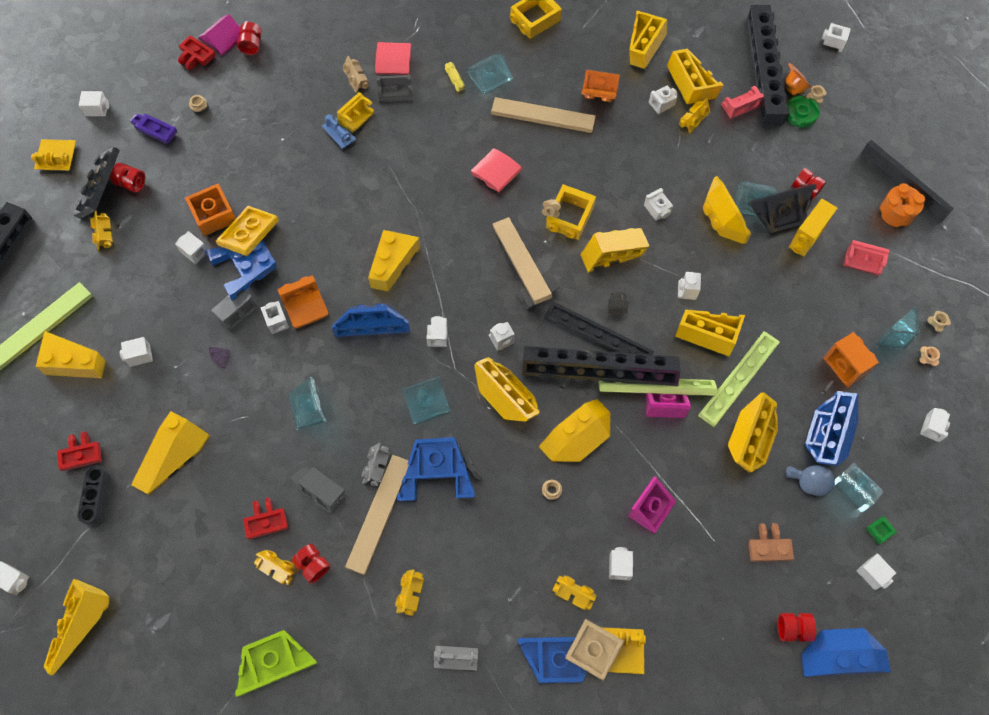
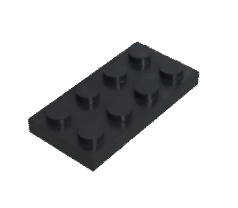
M113 146L94 158V167L87 175L88 182L82 187L80 192L82 194L81 199L74 206V209H76L75 217L81 219L96 211L120 152L118 148Z

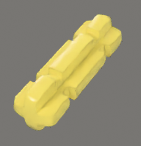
M452 62L446 63L445 70L453 85H455L456 91H463L465 84L461 80Z

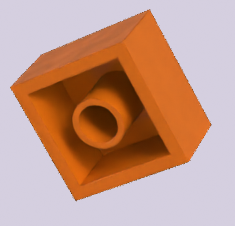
M219 183L185 197L204 237L230 226L236 219Z
M854 332L836 342L824 357V360L847 388L865 378L879 363L875 354L868 350L863 340Z

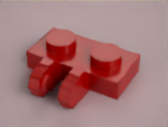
M189 35L179 45L183 53L178 57V63L181 65L185 64L188 70H192L196 67L197 62L204 66L207 65L216 54L214 50Z
M87 431L81 432V445L77 446L75 435H68L69 448L57 450L59 470L66 471L101 463L100 443H90Z
M270 497L265 499L266 513L261 514L260 504L257 500L253 501L254 516L243 518L246 538L248 540L289 529L285 509L273 510Z

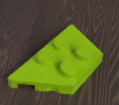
M285 630L248 644L242 648V662L239 666V681L235 695L240 697L312 667L317 664V661Z

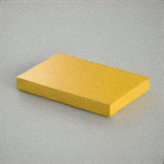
M247 206L220 235L216 243L218 246L248 256L279 221L278 216Z

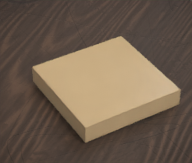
M585 619L565 659L604 681L624 640Z

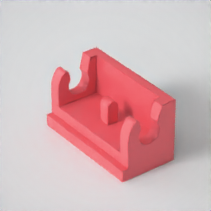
M756 86L751 87L752 90L748 91V93L730 99L726 97L725 101L721 103L730 119L760 107L764 95L760 93Z
M853 240L847 248L843 266L881 275L883 267H886L890 250Z

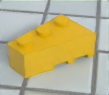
M641 11L636 12L634 31L629 49L630 65L643 69L647 67L667 35V19Z
M688 49L673 51L666 66L686 103L692 104L696 101H704L706 98L708 100L717 99L723 84L717 82L712 77L713 74L710 71H706L701 66L702 63Z
M629 228L621 231L613 230L605 233L597 232L592 236L580 255L589 273L594 271V267L603 265L605 268L610 266L609 263L619 260L621 263L641 257L649 248V244L642 228Z
M383 230L368 276L371 288L389 292L400 277L402 270L411 262L413 255L419 251V237Z
M685 310L675 337L730 356L736 344L745 315L739 314L737 317L727 316V313L715 315L709 314L707 311Z
M44 331L36 367L44 375L102 378L106 360L97 351Z

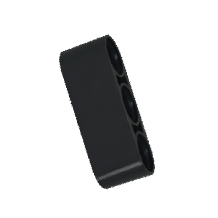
M91 466L86 470L77 513L79 521L91 528L100 526L103 521L110 485L109 473L100 466ZM101 474L100 478L95 480V477ZM97 493V497L91 500L92 496ZM91 513H94L93 517L90 520H88V516Z

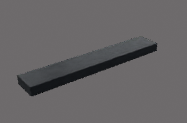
M873 140L867 142L861 152L899 185L902 183L907 184L925 197L924 206L939 219L944 221L954 209L949 203Z
M554 301L544 316V319L610 352L653 355L654 353L653 350Z

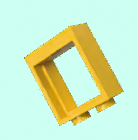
M521 0L510 7V20L529 39L561 21L562 8L554 0ZM538 5L546 15L531 23L522 13Z
M563 184L555 200L559 204L565 201L584 208V214L578 226L553 216H547L546 228L552 232L564 234L568 238L579 240L595 206L596 196Z
M821 199L798 229L789 248L795 253L805 256L827 227L838 208Z

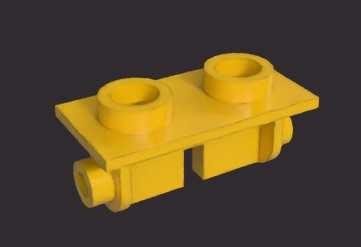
M708 98L704 101H696L690 108L689 113H686L680 119L679 125L681 127H688L689 133L710 113Z
M94 211V218H90L91 229L95 230V233H92V242L96 244L97 251H99L100 246L110 248L113 241L111 231H104L111 230L110 218L107 214L97 216V211Z
M264 550L256 554L258 556L254 562L256 568L267 575H270L272 570H275L272 578L283 585H290L293 581L291 576L299 573V570L294 568V564L279 559L273 551Z
M415 570L406 571V574H403L401 594L398 595L395 603L397 607L396 613L405 612L406 615L413 616L414 612L417 611L419 597L412 594L413 592L421 593L424 581L422 573L415 572L414 574Z
M559 576L557 582L560 584L555 583L552 591L556 592L555 595L568 601L572 594L575 596L572 604L583 610H590L593 605L590 599L595 601L597 596L594 594V590L585 585L581 587L575 584V580L568 576Z

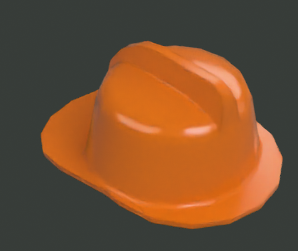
M788 63L791 71L785 79L787 91L795 95L797 93L802 94L809 87L813 88L802 73L791 63Z

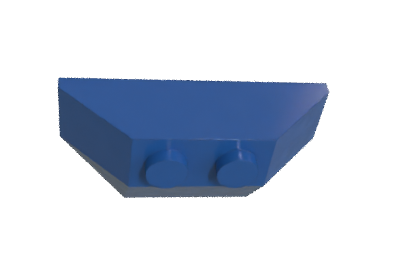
M376 304L375 306L358 305L351 307L332 325V330L335 337L410 332L409 321L390 305Z
M838 391L833 395L834 397L824 402L815 410L805 445L817 463L838 466L848 458L858 425L857 393Z
M865 628L821 630L815 637V640L801 654L804 677L891 672L887 650Z

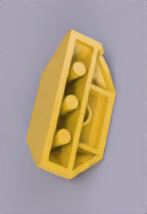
M718 176L714 177L703 205V211L710 218L711 225L718 232L719 236L745 244L748 242L751 232L746 227V222L724 183Z
M490 357L475 363L479 392L503 419L528 421L540 413L535 396L511 370L499 363L493 362V359Z
M764 392L760 393L740 411L728 443L735 462L748 472H753L766 464L778 431L777 402Z
M598 399L585 403L556 426L539 445V448L551 462H581L610 438L609 410Z

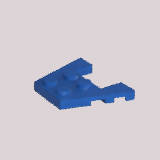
M262 240L248 256L224 247L205 250L212 266L231 259L241 278L224 284L231 300H234L240 291L249 289V285L256 279L261 280L277 268L275 260Z
M455 437L415 440L408 461L409 466L406 475L403 477L397 501H417V480L456 478L457 499L476 498Z

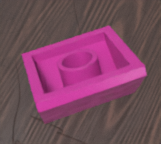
M227 14L216 21L198 38L223 56L237 44L240 27L232 16Z
M646 393V417L686 418L691 407L687 395Z
M653 477L628 516L652 533H656L676 503V500L659 479Z

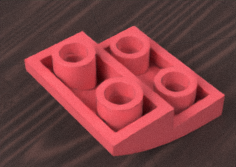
M378 42L375 74L409 75L411 43Z
M493 149L471 170V173L474 177L485 181L487 187L500 192L522 170V167L509 156Z

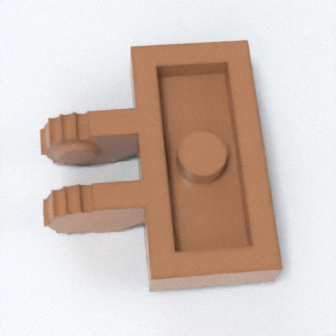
M772 523V539H767L765 524H759L760 540L748 541L751 562L793 561L792 540L780 539L778 524Z

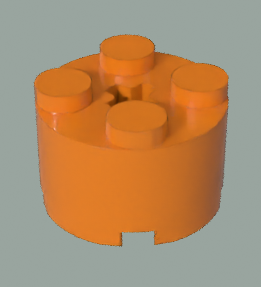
M902 183L892 188L881 203V217L887 224L893 227L909 226L922 211L925 197L916 189Z

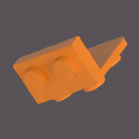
M586 69L581 94L585 95V98L588 99L601 97L602 101L612 102V99H616L620 75Z
M313 275L303 277L297 282L285 284L282 288L277 289L295 329L316 322L329 315Z

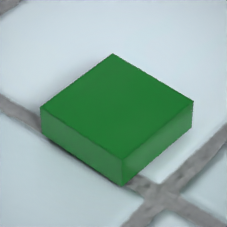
M884 515L866 528L879 545L897 533Z

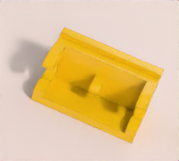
M359 92L337 111L338 124L352 133L355 132L374 114V110L369 107L373 103Z

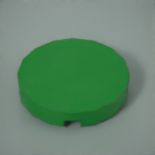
M796 96L790 99L786 107H789V115L786 118L795 126L809 127L815 124L819 118L820 107L810 97L808 99L805 96Z

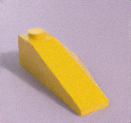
M170 411L159 427L131 485L150 495L175 470L183 467L188 459L192 456L195 457L201 451L210 435L189 420Z
M73 579L63 606L66 607L64 617L58 619L56 625L58 626V636L53 638L44 664V668L49 675L56 673L101 618L103 611L107 609L109 596L103 590Z

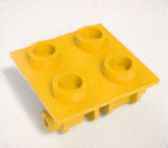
M41 139L38 152L31 155L32 161H35L34 170L70 171L76 140Z
M603 628L624 640L608 672L644 674V644L646 643L644 630Z

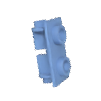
M330 114L325 116L326 123L322 127L342 149L356 140L347 129L338 124L336 117Z

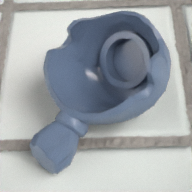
M813 465L803 471H798L794 467H787L786 476L799 479L800 487L806 494L824 496L830 493L835 486L834 475L826 466Z

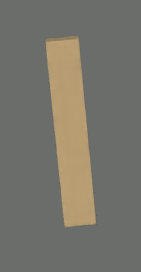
M497 97L494 99L491 115L592 133L595 122V115Z
M508 217L493 223V228L534 304L536 305L551 299L552 293L510 218Z
M392 455L345 566L346 569L362 575L366 574L397 500L398 493L401 490L402 480L406 475L409 460Z

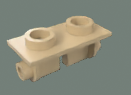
M347 56L343 64V71L347 75L355 93H357L359 88H368L369 81L365 74H362L363 70L359 62L355 59L351 60Z

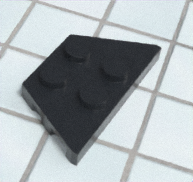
M809 184L750 200L748 204L770 233L802 225L807 218V211L812 202L809 200L812 190L816 189V184Z

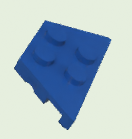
M576 637L518 638V644L538 683L583 682L587 671L565 659Z

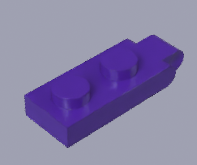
M136 113L130 120L136 130L166 144H169L178 132L176 127L146 113L143 115Z

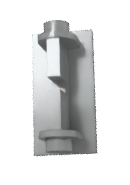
M377 443L369 449L367 455L369 462L362 472V477H364L362 484L371 481V485L378 486L381 483L385 469L379 468L378 465L386 466L390 454L388 447L381 446L379 448L381 443Z
M436 646L434 668L477 671L478 648Z

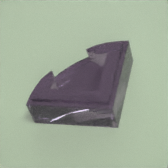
M209 347V355L212 361L218 367L225 369L229 350L227 348Z

